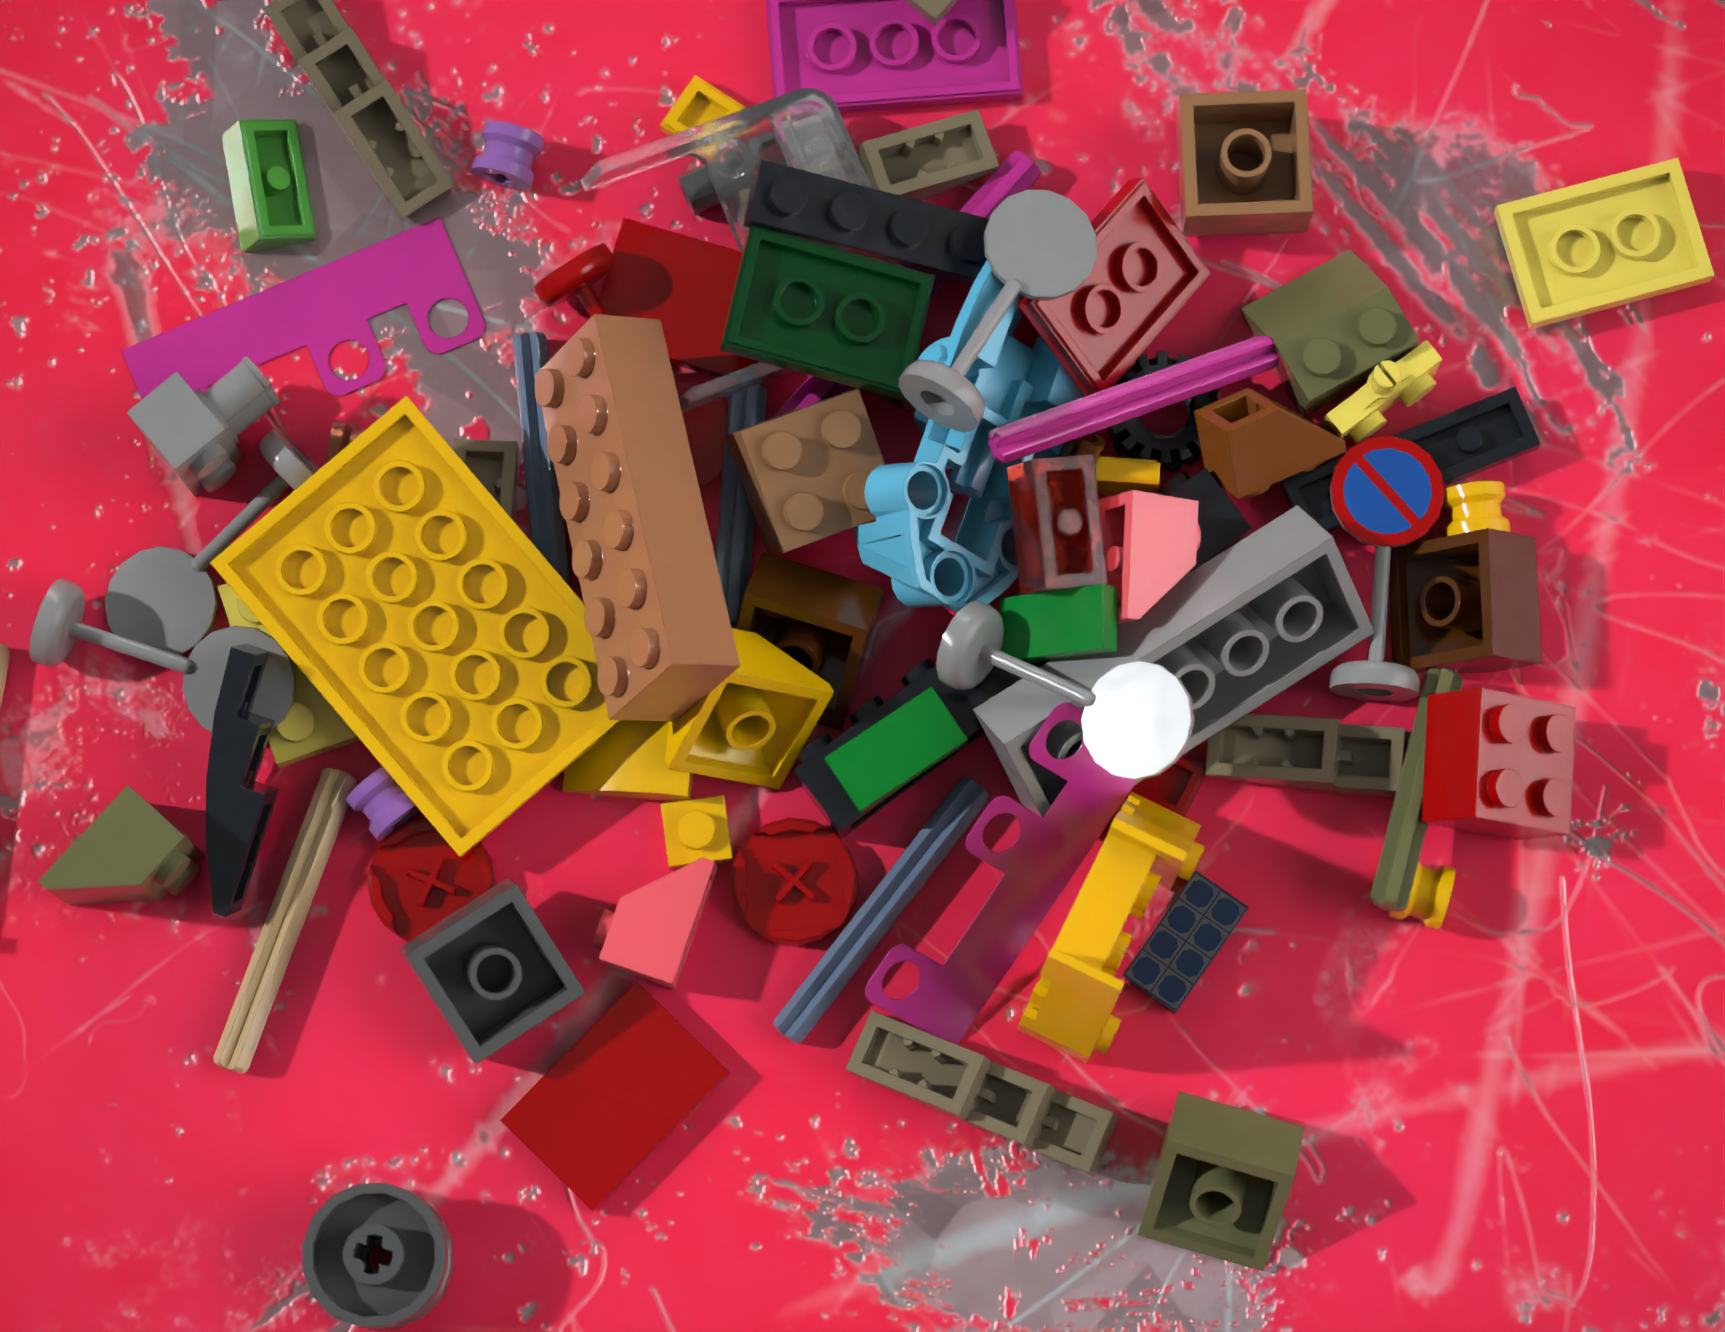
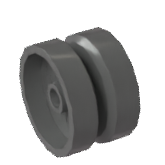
M389 1183L356 1184L332 1195L313 1215L302 1242L303 1274L313 1297L335 1318L370 1330L400 1329L424 1318L444 1297L454 1272L453 1240L442 1216L422 1197ZM382 1245V1248L392 1252V1260L389 1266L380 1264L379 1270H376L370 1264V1253L375 1247Z

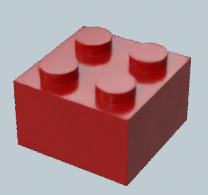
M1482 687L1429 694L1427 701L1421 823L1513 840L1570 835L1576 707Z

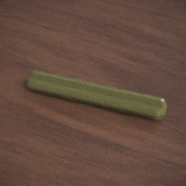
M1431 668L1427 671L1424 678L1370 893L1371 903L1385 911L1403 912L1408 907L1428 827L1427 823H1421L1428 695L1462 690V677L1453 673L1450 669Z

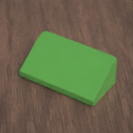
M296 119L238 120L223 133L222 142L241 250L259 251L313 241L316 238Z

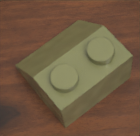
M1351 249L1242 307L1240 310L1255 337L1270 336L1279 357V362L1274 370L1299 413L1304 416H1308L1367 383L1368 377L1376 365L1380 367V362L1386 360L1394 363L1415 349L1420 341L1388 286Z
M127 785L44 873L38 882L46 890L70 906L161 901L168 892L176 896L189 886L200 871V867L196 862L204 853L142 796Z
M1178 1091L1156 1165L1138 1236L1263 1271L1295 1177L1304 1127Z

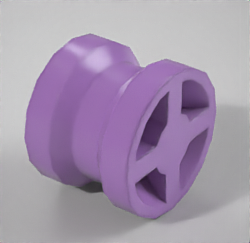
M497 120L485 122L481 134L485 141L483 153L474 158L471 167L472 173L478 178L500 187L520 191L531 189L534 180V174L531 170L534 157L542 153L545 143L544 138L528 128L513 123Z
M383 766L359 783L346 798V801L354 811L364 812L370 820L369 830L378 841L384 840L388 834L407 822L412 821L421 813L419 808Z

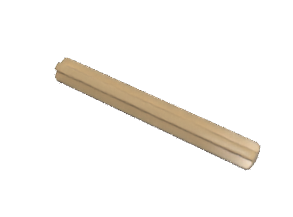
M325 768L321 773L213 1056L214 1063L219 1067L242 1074L249 1069L349 806L346 798L356 787V779L344 771L335 768Z

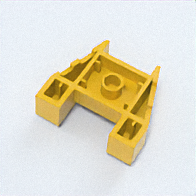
M1133 792L1129 794L1121 810H1119L1114 818L1108 835L1054 946L1048 954L1040 973L1041 978L1030 996L1029 1003L1021 1017L1017 1030L1085 1063L1088 1062L1093 1050L1106 1055L1122 1022L1121 1019L1111 1015L1125 984L1124 981L1114 977L1133 937L1122 931L1129 915L1140 920L1142 919L1157 886L1170 891L1177 876L1187 881L1190 880L1205 849V846L1194 841L1201 828L1200 824Z

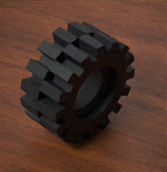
M1169 351L1157 352L1156 358L1148 359L1147 354L1136 359L1135 365L1129 367L1114 386L1190 360V357L1179 354L1178 359L1168 358ZM1217 388L1183 400L1187 407L1188 419L1185 425L1176 433L1170 435L1154 434L1144 427L1139 416L1107 427L1108 435L1113 437V447L1118 454L1123 451L1131 459L1157 460V463H1161L1160 468H1168L1169 473L1180 471L1181 466L1186 463L1192 466L1199 461L1202 454L1194 411L1218 401L1219 389Z

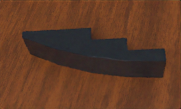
M246 643L232 646L230 649L214 713L206 776V853L213 911L224 917L242 908L279 792L277 788L256 781L275 720L251 712L270 651Z

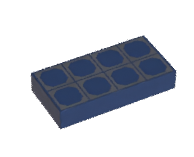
M1195 871L1122 978L1175 1014L1249 907Z

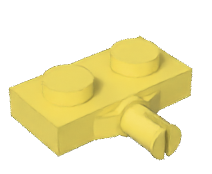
M1425 340L1395 363L1389 360L1380 362V367L1378 365L1375 366L1364 386L1326 414L1322 426L1345 441L1352 437L1356 444L1361 443L1387 422L1382 413L1400 400L1407 407L1411 406L1437 385L1432 376L1436 374L1442 358L1429 341Z

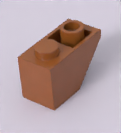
M1245 388L1194 411L1204 468L1208 470L1220 487L1238 499L1260 495L1266 492L1270 485L1303 471H1311L1318 465L1323 464L1324 461L1347 452L1345 440L1310 418L1250 388Z

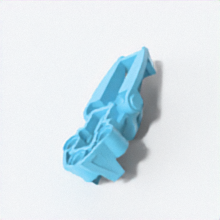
M987 260L968 293L950 337L941 338L929 345L922 352L918 360H932L952 367L1004 287V284L993 274ZM1020 294L1016 296L965 375L979 390L985 402L984 415L976 429L970 432L956 431L938 424L916 409L914 422L919 432L923 434L914 462L879 465L871 471L866 480L865 500L870 512L876 517V521L853 527L862 564L891 577L892 589L897 599L906 606L913 608L945 607L958 613L962 607L971 601H981L989 604L1006 591L1019 575L1027 574L1036 568L1041 559L1043 548L1041 535L1037 527L1029 520L1035 499L1021 492L1031 461L1044 468H1053L1063 443L1009 463L997 462L992 456L987 436L994 428L1085 397V395L1041 335H1039L1033 349L1012 337L1022 317L1021 313L1017 311L1018 303L1024 297ZM946 469H952L949 480L945 474ZM950 490L957 494H967L971 497L955 542L940 534L954 496Z

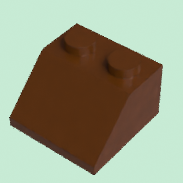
M1486 528L1391 548L1389 598L1392 663L1408 666L1415 670L1417 674H1426L1431 668H1446L1452 670L1453 673L1495 672L1542 663L1535 537Z
M763 552L745 590L736 629L759 634L828 682L834 694L817 724L842 731L870 646L884 589Z

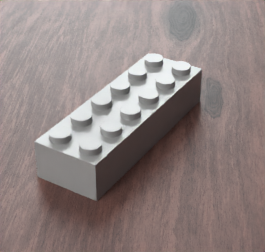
M1296 505L1185 575L1139 620L1117 625V652L1050 660L1039 668L1091 691L1099 678L1118 665L1142 661L1163 666L1180 678L1192 700L1194 725L1190 742L1182 753L1183 755L1369 637L1375 631L1334 538ZM1022 678L973 710L1021 803L1026 808L1044 817L1067 783V780L1032 760L1029 755V745L1057 705L1070 703L1082 711L1084 706ZM1065 720L1056 724L1050 730L1046 739V749L1049 755L1056 759H1065L1072 756L1079 749L1083 741L1081 726L1073 720Z

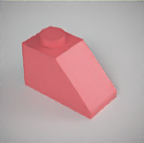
M1130 490L1098 500L1095 585L1106 584L1117 587V625L1139 620L1196 565V555L1201 542V529L1198 524L1199 501L1137 490Z
M706 858L698 859L620 897L615 912L605 909L593 940V946L602 949L598 958L601 964L628 975L676 990L717 873L715 861Z

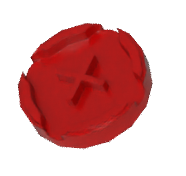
M789 817L763 825L745 841L743 847L741 846L733 860L730 887L736 910L752 932L773 944L801 947L823 941L843 926L856 902L858 874L852 852L836 833L815 820Z
M428 819L407 822L388 834L378 847L379 850L373 858L367 877L370 902L383 925L406 942L411 941L497 885L493 860L481 841L463 857H459Z

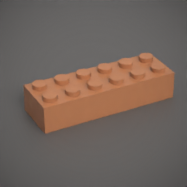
M594 314L534 375L535 397L543 413L548 436L547 453L555 468L560 491L559 508L562 517L567 523L573 551L572 568L575 575L579 578L585 606V627L592 638L598 666V687L604 695L609 720L676 722L738 669L740 662L661 320Z

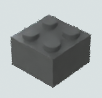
M508 878L398 948L458 1043L475 1064H478L586 993L517 884Z

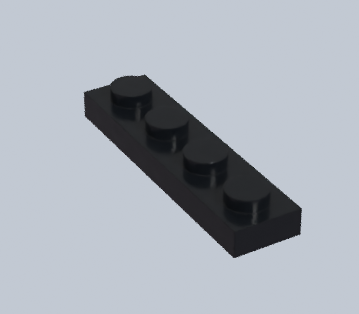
M762 159L754 166L744 227L749 228L750 225L758 226L973 285L987 260L984 251V231L989 221L988 218Z
M1516 387L1393 435L1413 441L1431 455L1442 473L1444 487L1537 450L1541 444ZM1343 456L1318 465L1311 471H1303L1283 479L1280 483L1289 508L1292 509L1298 505L1328 533L1343 528L1332 510L1329 489L1335 467Z

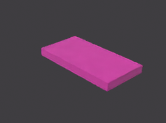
M766 0L773 99L788 94L785 98L774 102L775 118L814 115L825 111L826 103L834 100L839 113L1023 99L1015 0H958L936 26L932 25L904 0Z

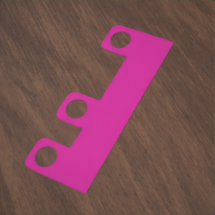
M437 217L121 351L141 399L146 397L176 371L193 391L199 388L203 393L208 389V386L213 385L239 364L245 356L258 366L305 345L308 346L326 390L332 395L343 396L380 380L386 371L385 360L367 319L406 303L425 348L434 354H443L478 339L485 330V321L441 218ZM442 299L457 300L465 306L468 312L466 328L462 333L452 338L436 335L428 324V313L431 307ZM346 340L359 342L366 348L369 355V364L366 371L360 377L352 380L337 377L329 366L331 350L335 345Z
M1070 703L1057 705L1029 745V755L1032 760L1067 780V783L1044 817L1007 796H998L988 804L967 835V850L1005 874L944 964L936 962L908 945L901 944L893 947L886 954L866 984L865 996L870 1002L931 1035L958 1045L1138 781L1112 775L1097 764L1086 747L1084 738L1079 749L1068 758L1056 759L1049 755L1046 749V739L1050 730L1056 724L1065 720H1073L1082 728L1081 719L1083 711ZM998 814H1013L1020 822L1018 839L1011 847L1004 851L996 852L989 850L983 841L985 826ZM909 961L914 963L920 972V979L916 989L909 996L902 999L887 997L882 988L883 977L887 970L898 962Z

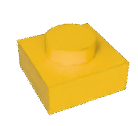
M724 795L661 804L670 870L680 869L701 858L715 861L716 864L733 862Z

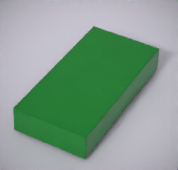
M1098 584L1000 598V615L1004 625L1003 644L1000 651L1027 663L1117 652V587Z
M931 686L824 757V761L861 814L967 744L968 739Z

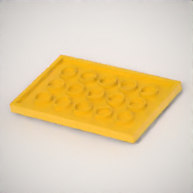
M407 396L401 399L210 562L459 857H463L622 721L609 720L605 698L598 687V666L592 638L585 627L584 602Z

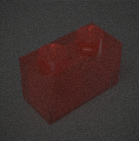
M1094 454L1031 459L1007 467L1020 595L1107 584Z

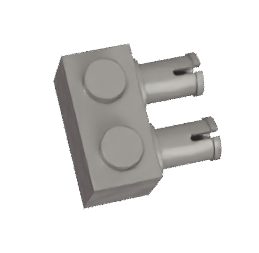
M247 356L243 357L239 364L203 393L199 388L193 391L176 371L127 411V414L147 441L194 496L204 488L208 492L218 489L236 473L237 466L235 463L243 457L236 446L240 442L237 436L274 405L277 406L281 402L271 389L272 385Z

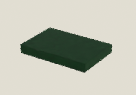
M750 225L744 242L719 350L904 401L906 398L899 388V378L906 367L917 359L935 276Z

